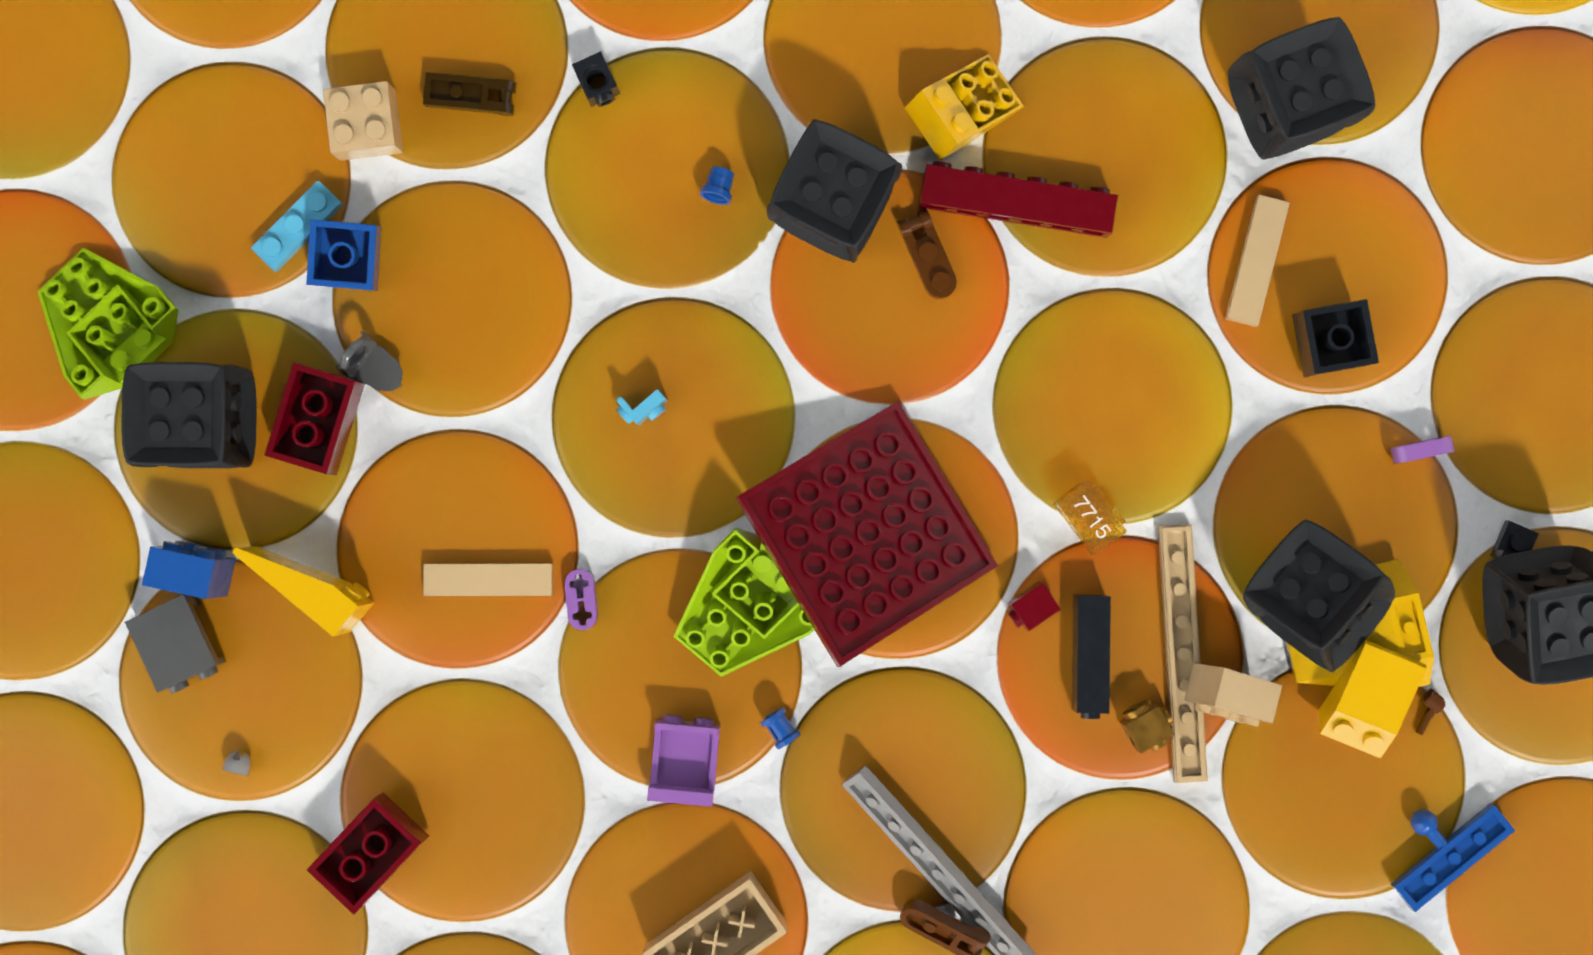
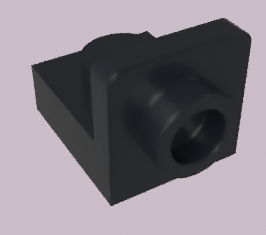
M1505 520L1490 556L1499 558L1505 555L1532 550L1539 533L1510 520Z

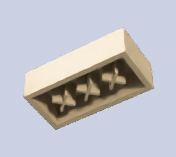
M749 871L646 943L642 955H756L785 935L788 923L752 871Z

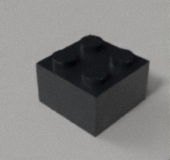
M1367 299L1303 310L1292 315L1303 377L1366 367L1379 363Z

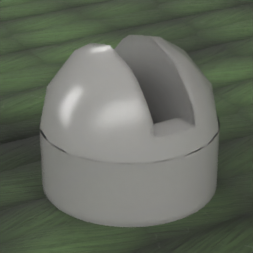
M239 750L233 751L225 759L222 770L248 776L251 759L246 752L240 757Z

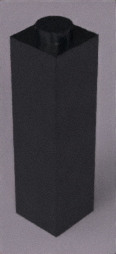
M1073 594L1072 710L1076 713H1081V718L1100 719V713L1109 714L1111 596Z

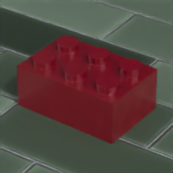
M293 362L264 456L326 475H337L365 384Z
M382 792L371 800L308 867L307 871L354 915L406 862L429 835Z

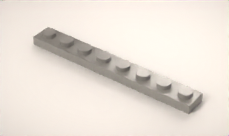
M866 765L850 775L842 783V786L960 917L973 928L983 927L988 930L991 940L987 946L995 955H1037Z

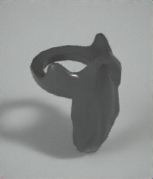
M360 331L362 337L355 340L346 349L341 358L340 365H337L336 368L345 376L355 377L361 383L367 384L379 391H393L402 386L403 371L399 362L390 356L386 349L378 346L371 336Z

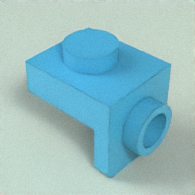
M657 389L633 409L622 396H619L616 401L620 407L616 410L628 424L634 421L640 426L648 418L651 421L658 418L666 410L663 405L668 400Z

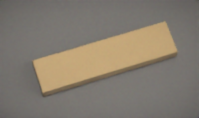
M1260 194L1256 196L1225 316L1226 320L1253 327L1259 326L1290 202Z
M553 563L423 564V596L553 595Z

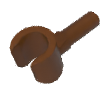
M1433 689L1426 691L1421 698V702L1428 708L1424 712L1415 731L1420 735L1424 734L1435 713H1439L1445 707L1444 698Z

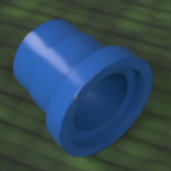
M712 167L706 185L701 187L700 196L715 204H730L732 198L730 191L734 173L723 167Z

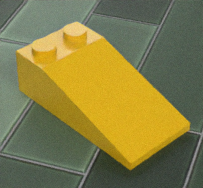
M258 546L236 547L232 551L236 557L332 637L351 632L374 604L368 598L370 593L356 582L352 585L350 582Z

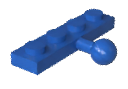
M1489 803L1448 838H1445L1437 829L1438 821L1436 816L1426 809L1417 810L1411 816V827L1416 833L1426 835L1435 848L1391 883V886L1408 907L1416 912L1515 830L1496 806Z

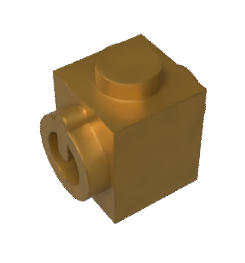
M1150 699L1128 708L1123 712L1124 719L1119 721L1134 749L1140 754L1150 748L1152 751H1156L1169 743L1168 738L1175 735L1170 727L1174 724V721L1165 707L1160 709Z

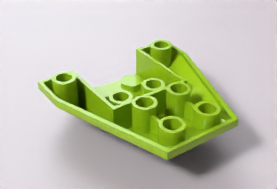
M82 248L37 291L63 376L79 397L84 400L122 389L123 378L128 365L154 362L174 341L179 310L162 289L85 248Z
M735 528L713 550L673 637L722 677L810 635L814 628L758 535Z

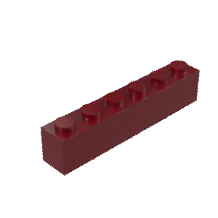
M934 161L932 165L927 164L925 167L918 208L1107 238L1112 234L1118 195L1110 194V189L1091 187V190L1079 189L1076 183L1065 181L1059 182V185L1047 184V179L1030 176L1027 180L1016 179L1015 174L998 171L996 175L983 173L982 168L965 166L964 170L951 168L952 164L942 161Z

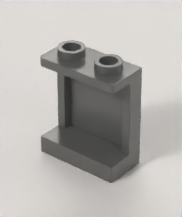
M183 594L125 621L157 692L168 689L171 694L190 686L187 680L196 676L200 680L208 678L219 672L217 666L226 663L224 657H217L194 608L200 604L197 597Z

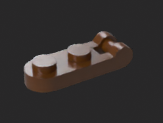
M927 209L917 212V216L909 220L904 218L897 221L900 234L928 295L935 299H944L950 296L956 288V276ZM923 228L926 236L915 240L912 232Z
M912 899L907 901L900 914V920L906 928L957 955H980L982 949L991 940L990 933L985 928H973L927 904L923 900Z

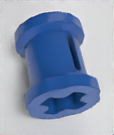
M784 707L778 708L759 722L762 727L766 726L776 741L775 747L777 750L788 745L801 735L799 730H795L787 719Z

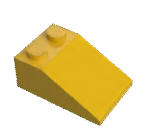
M1364 640L1318 710L1320 734L1381 758L1398 734L1427 669L1426 664Z

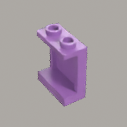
M663 715L662 719H657L654 724L655 736L647 801L712 807L720 725L714 724V719L696 717L694 722L682 721V716Z

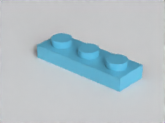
M317 180L251 249L273 271L278 272L309 240L310 219L328 221L344 204L322 182Z

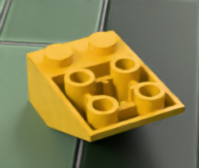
M988 54L922 89L905 107V110L941 161L962 149L1024 106Z

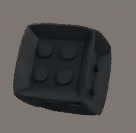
M1340 17L1320 20L1273 38L1252 51L1241 55L1228 70L1229 87L1236 109L1251 145L1262 160L1293 152L1330 137L1345 127L1359 123L1375 109V97L1368 72L1349 28Z
M813 119L801 136L777 182L771 203L767 207V217L788 233L840 259L855 263L885 209L894 183L901 175L902 164L873 144L835 125Z
M146 362L127 366L122 385L121 432L123 453L128 465L135 467L168 466L176 468H247L252 465L256 447L257 402L255 381L249 369L231 364L221 366L200 362Z
M1307 519L1296 525L1277 545L1255 572L1243 593V600L1248 609L1255 616L1259 617L1270 630L1305 657L1330 672H1334L1355 653L1383 619L1392 601L1395 599V589L1391 579L1371 560L1332 532Z
M1552 546L1505 555L1487 562L1484 566L1482 578L1484 621L1487 639L1495 657L1520 679L1532 684H1559L1592 678L1593 552L1579 546Z

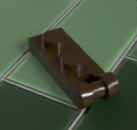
M426 72L423 105L432 108L513 116L514 105L511 102L512 94L516 93L517 83L501 79ZM491 91L500 92L499 102L490 101Z

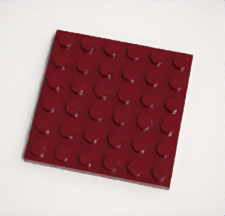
M899 401L735 498L837 667H841L998 566Z

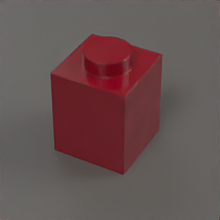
M1039 581L1007 602L1012 609L1007 612L1017 628L1023 626L1027 631L1032 630L1061 610L1044 583Z

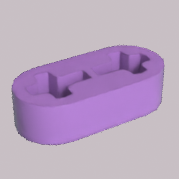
M1451 435L1390 448L1393 464L1455 451Z
M585 569L574 570L565 579L568 620L574 628L586 630L595 625L598 620L596 584L591 572ZM577 574H581L582 579L589 582L588 586L583 587L584 597L579 598L578 588L572 587V581L577 580ZM580 601H584L585 611L592 614V617L586 620V624H582L581 619H575V613L580 611Z

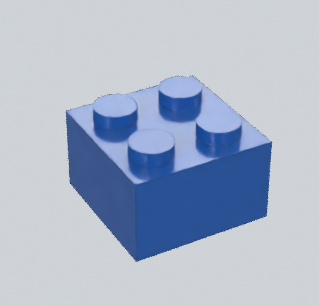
M310 219L306 285L378 291L382 227Z
M163 541V546H150L142 585L203 599L228 596L236 558L226 557V551L217 548H195L194 550L195 544Z

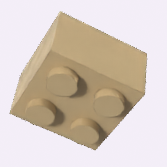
M387 81L323 89L329 146L332 155L340 161L403 153L396 90Z
M1194 663L1184 701L1195 703L1196 711L1218 715L1230 721L1259 727L1260 721L1273 724L1283 685L1223 667Z

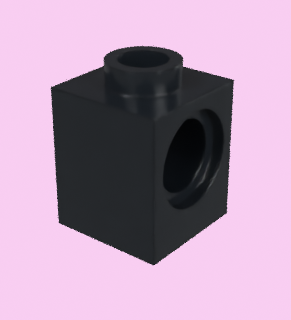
M601 51L572 64L591 107L598 105V107L606 106L615 100V96L620 94ZM602 76L606 78L605 84L602 87L594 89L589 86L592 78Z

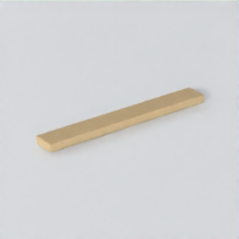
M1192 525L1158 526L1169 714L1174 721V724L1170 727L1175 734L1171 736L1173 782L1208 781L1204 713L1195 710V703L1184 701L1194 663L1201 664Z

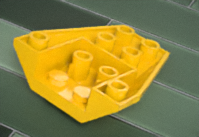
M1400 559L1375 564L1391 579L1395 589V599L1392 601L1383 619L1366 640L1426 664L1427 669L1419 687L1429 685L1434 654L1419 592ZM1286 642L1295 682L1335 686L1358 651L1357 649L1342 666L1334 672H1330L1305 657Z

